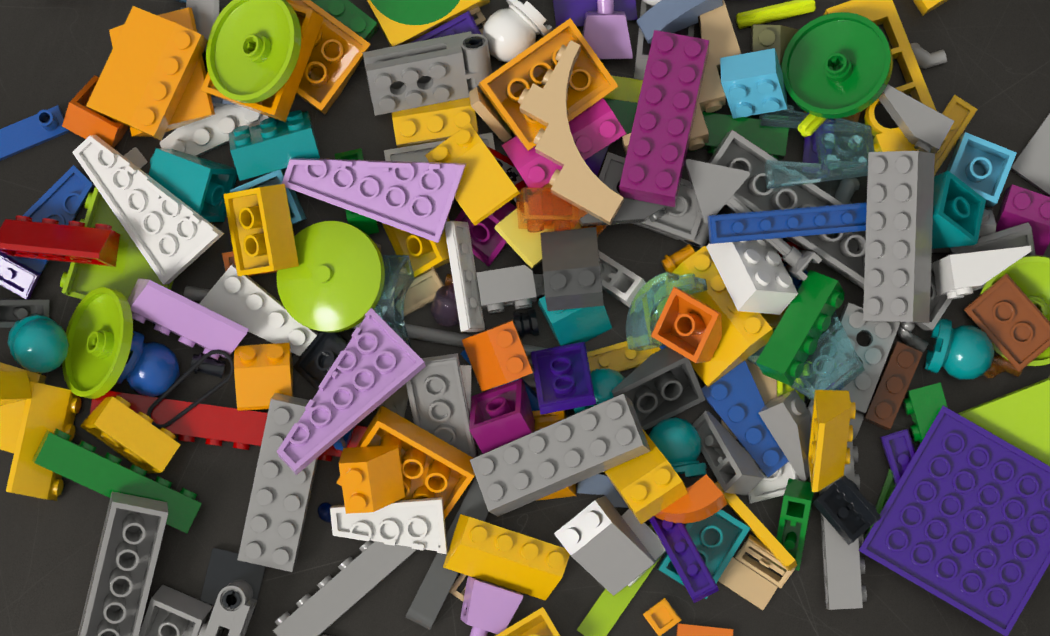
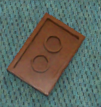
M1007 273L964 308V311L987 334L1018 372L1050 347V321Z

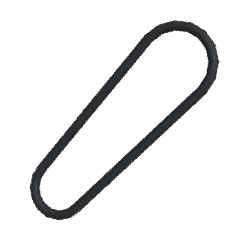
M211 350L202 356L148 408L147 416L151 418L152 410L207 357L213 354L224 355L231 365L230 374L167 423L160 425L153 421L152 425L159 429L170 426L229 382L234 375V361L232 357L222 350Z

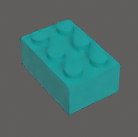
M297 110L290 112L286 122L278 119L275 120V118H268L262 120L259 123L260 125L252 127L247 125L239 126L229 133L230 152L240 181L287 168L291 158L320 159L318 144L308 111L302 112Z
M719 510L714 515L701 521L684 525L715 583H717L750 530V527L723 510ZM666 554L657 570L684 586L668 554Z

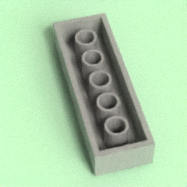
M922 151L868 152L863 321L929 323L934 153Z
M274 393L270 400L237 559L239 561L292 572L296 565L318 458L296 475L278 456L277 450L293 425L300 420L309 400Z
M621 394L475 457L470 462L488 511L498 517L646 454L651 450L632 401L625 394Z
M112 491L77 636H139L168 517L167 502Z

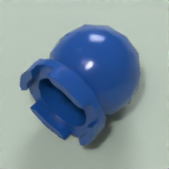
M133 331L128 360L116 383L120 384L123 380L127 379L130 387L139 395L160 396L178 380L180 375L179 362L175 353L167 346L156 342L144 344V334Z

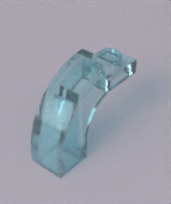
M384 255L382 257L385 269L384 288L374 311L411 348L404 322L405 296L415 279L409 255Z
M665 272L643 285L634 297L627 315L626 337L628 349L644 351L665 346L651 337V334L673 287H677L690 295L706 291V279L695 277V274L679 276L678 274Z

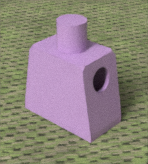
M597 0V12H586L583 37L599 59H633L625 12L614 11V0Z
M468 576L461 620L465 624L473 626L469 636H487L488 632L499 634L504 631L520 605L523 595L517 591Z

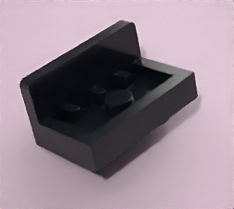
M845 475L833 482L812 502L848 545L853 543L871 525L881 519L876 507L865 499L859 492L857 485Z

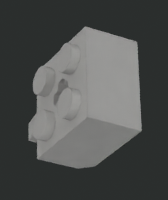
M525 265L476 272L482 310H488V314L504 312V307L514 305L516 310L531 308L532 303L536 302L537 297L545 295L543 274H533V271Z

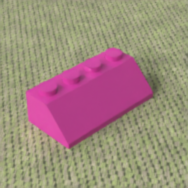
M604 98L568 122L574 143L583 160H586L626 134ZM516 136L501 145L531 193L548 184L556 169L561 171L563 168L536 153V146L527 151Z

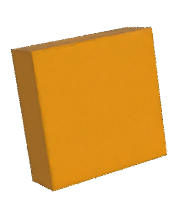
M663 598L643 613V616L658 636H661L681 621L666 598Z

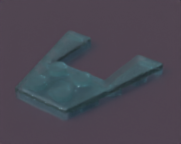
M787 104L786 110L759 114L760 126L798 128V125L808 114L795 111L794 106ZM836 118L835 121L826 119L815 131L818 163L766 160L764 167L766 189L868 176V152H874L871 126L842 118Z
M836 312L831 317V323L827 331L817 341L815 352L809 355L801 376L796 378L793 385L790 386L813 401L815 390H841L865 371ZM766 345L748 357L747 360L758 366L756 361Z

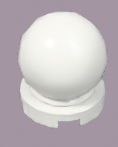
M506 0L509 8L499 9L493 13L484 25L483 35L488 39L490 55L499 61L509 62L536 42V35L540 34L544 37L553 29L550 25H543L546 19L528 1L523 4L518 0Z

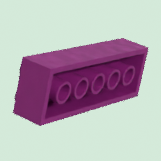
M654 30L619 185L622 197L675 207L707 63L709 40Z

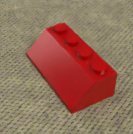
M16 216L15 220L5 219L0 227V252L9 256L116 267L120 234L113 231L110 225L95 224V228L85 227V223L69 221L68 225H60L59 221L55 219L42 218V223L32 222L33 218Z

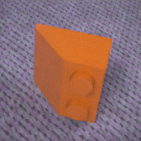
M94 75L69 102L62 127L84 139H87L90 135H97L114 148L123 138L129 126L86 107L99 79L98 76Z
M673 287L651 337L694 363L711 361L722 337V313L681 289Z
M514 320L462 339L481 391L509 383L533 373V368Z

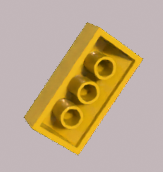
M30 381L32 398L25 401L6 492L57 501L58 496H60L63 490L62 476L35 464L32 460L47 430L54 433L55 429H59L71 435L69 440H73L75 435L74 420L75 415L78 414L81 408V398L69 389Z
M460 514L443 568L546 601L562 579L570 554L563 547Z

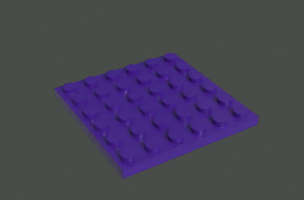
M942 406L879 514L881 519L874 523L859 549L866 556L1000 634L1008 636L1050 564V466L947 407Z

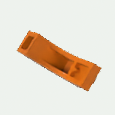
M706 474L693 485L686 488L688 492L686 495L663 509L655 517L673 523H693L714 515L725 507L727 502L724 494Z

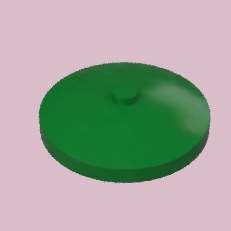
M848 12L826 14L804 25L790 40L782 60L783 82L792 100L807 113L830 119L857 114L873 104L887 87L893 68L891 47L882 30L868 18Z

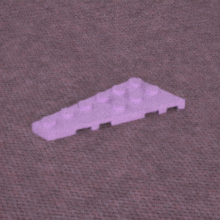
M291 158L282 184H285L286 188L439 243L467 163Z
M372 308L365 313L363 322L359 328L356 327L351 335L352 339L345 350L340 352L320 383L318 392L312 400H309L300 420L293 425L277 450L278 456L296 475L426 367L425 362Z

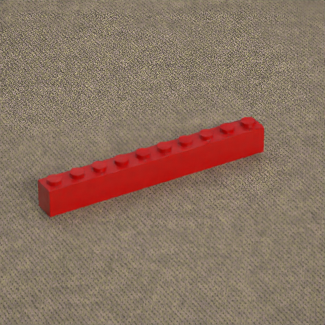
M108 391L105 395L92 399L90 414L106 397L113 396L115 398L120 396L131 404L129 407L137 414L142 412L147 415L148 408L158 398ZM163 399L152 410L151 418L156 424H165L193 402ZM199 403L165 429L178 435V440L194 442L195 437L206 439L205 444L222 446V441L233 442V448L249 450L250 445L261 446L268 413L250 410L238 411L236 408ZM355 426L347 448L357 447L367 427ZM332 445L318 457V460L331 462L332 456L341 457L342 450L335 449Z

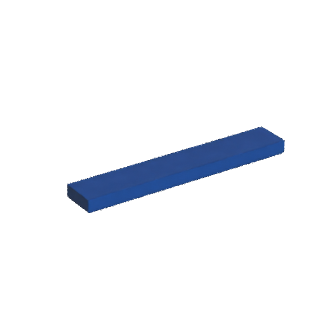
M867 203L707 216L710 244L866 231Z

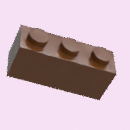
M900 342L892 345L868 409L864 414L863 421L884 430L891 429L923 352Z

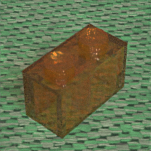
M522 188L520 194L516 197L519 229H527L528 232H541L544 229H554V231L571 230L579 221L578 208L552 194L551 188Z

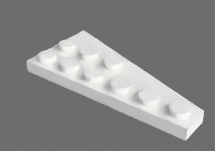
M90 135L72 152L163 285L170 284L224 234L97 135Z

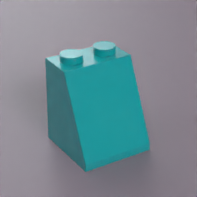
M156 148L150 160L151 167L148 175L208 222H224L227 212L223 194L230 193V190L234 188L237 178L236 168L177 150Z
M948 170L934 177L932 249L973 246L978 243L986 199Z
M545 296L539 299L538 306L559 346L587 342L612 329L605 306L547 311Z

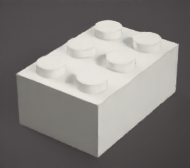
M765 239L709 243L706 246L737 311L780 315L798 295L792 278L784 267L780 255Z

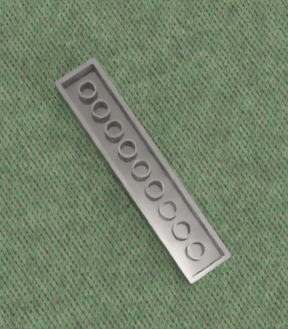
M733 130L726 133L707 162L750 172V176L734 195L752 212L843 205V203ZM866 231L787 237L788 240L803 250L815 252L823 259L821 262L864 290ZM932 263L929 323H914L925 331L935 328L953 300L947 299V295L937 296Z

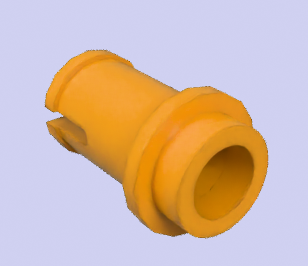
M687 244L684 248L670 256L666 254L661 264L667 274L670 275L695 251L690 244Z

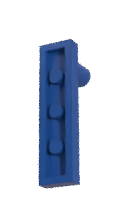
M57 105L48 110H41L36 115L0 129V161L69 133L68 129L62 127L64 116L60 107Z

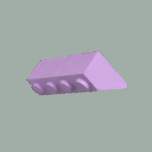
M138 279L128 298L134 320L143 324L145 320H148L155 324L154 330L167 336L172 332L180 336L179 342L191 348L195 344L205 348L203 354L211 350H222L231 355L249 330L148 279ZM213 354L209 357L218 360L219 356H225L221 354Z

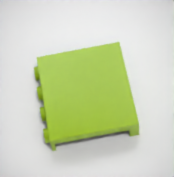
M95 187L93 193H89L85 202V208L88 209L85 220L81 219L80 222L85 223V227L95 228V224L110 225L113 231L120 234L116 267L71 262L68 272L65 271L60 281V287L63 288L62 293L82 300L90 291L99 287H106L120 291L128 300L138 279H148L171 290L174 280L170 284H162Z
M1050 377L957 413L1050 466Z

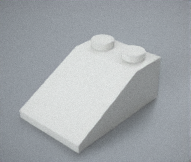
M1031 246L953 254L933 262L937 296L947 295V299H957L964 297V295L972 294L974 288L985 284L1030 253Z

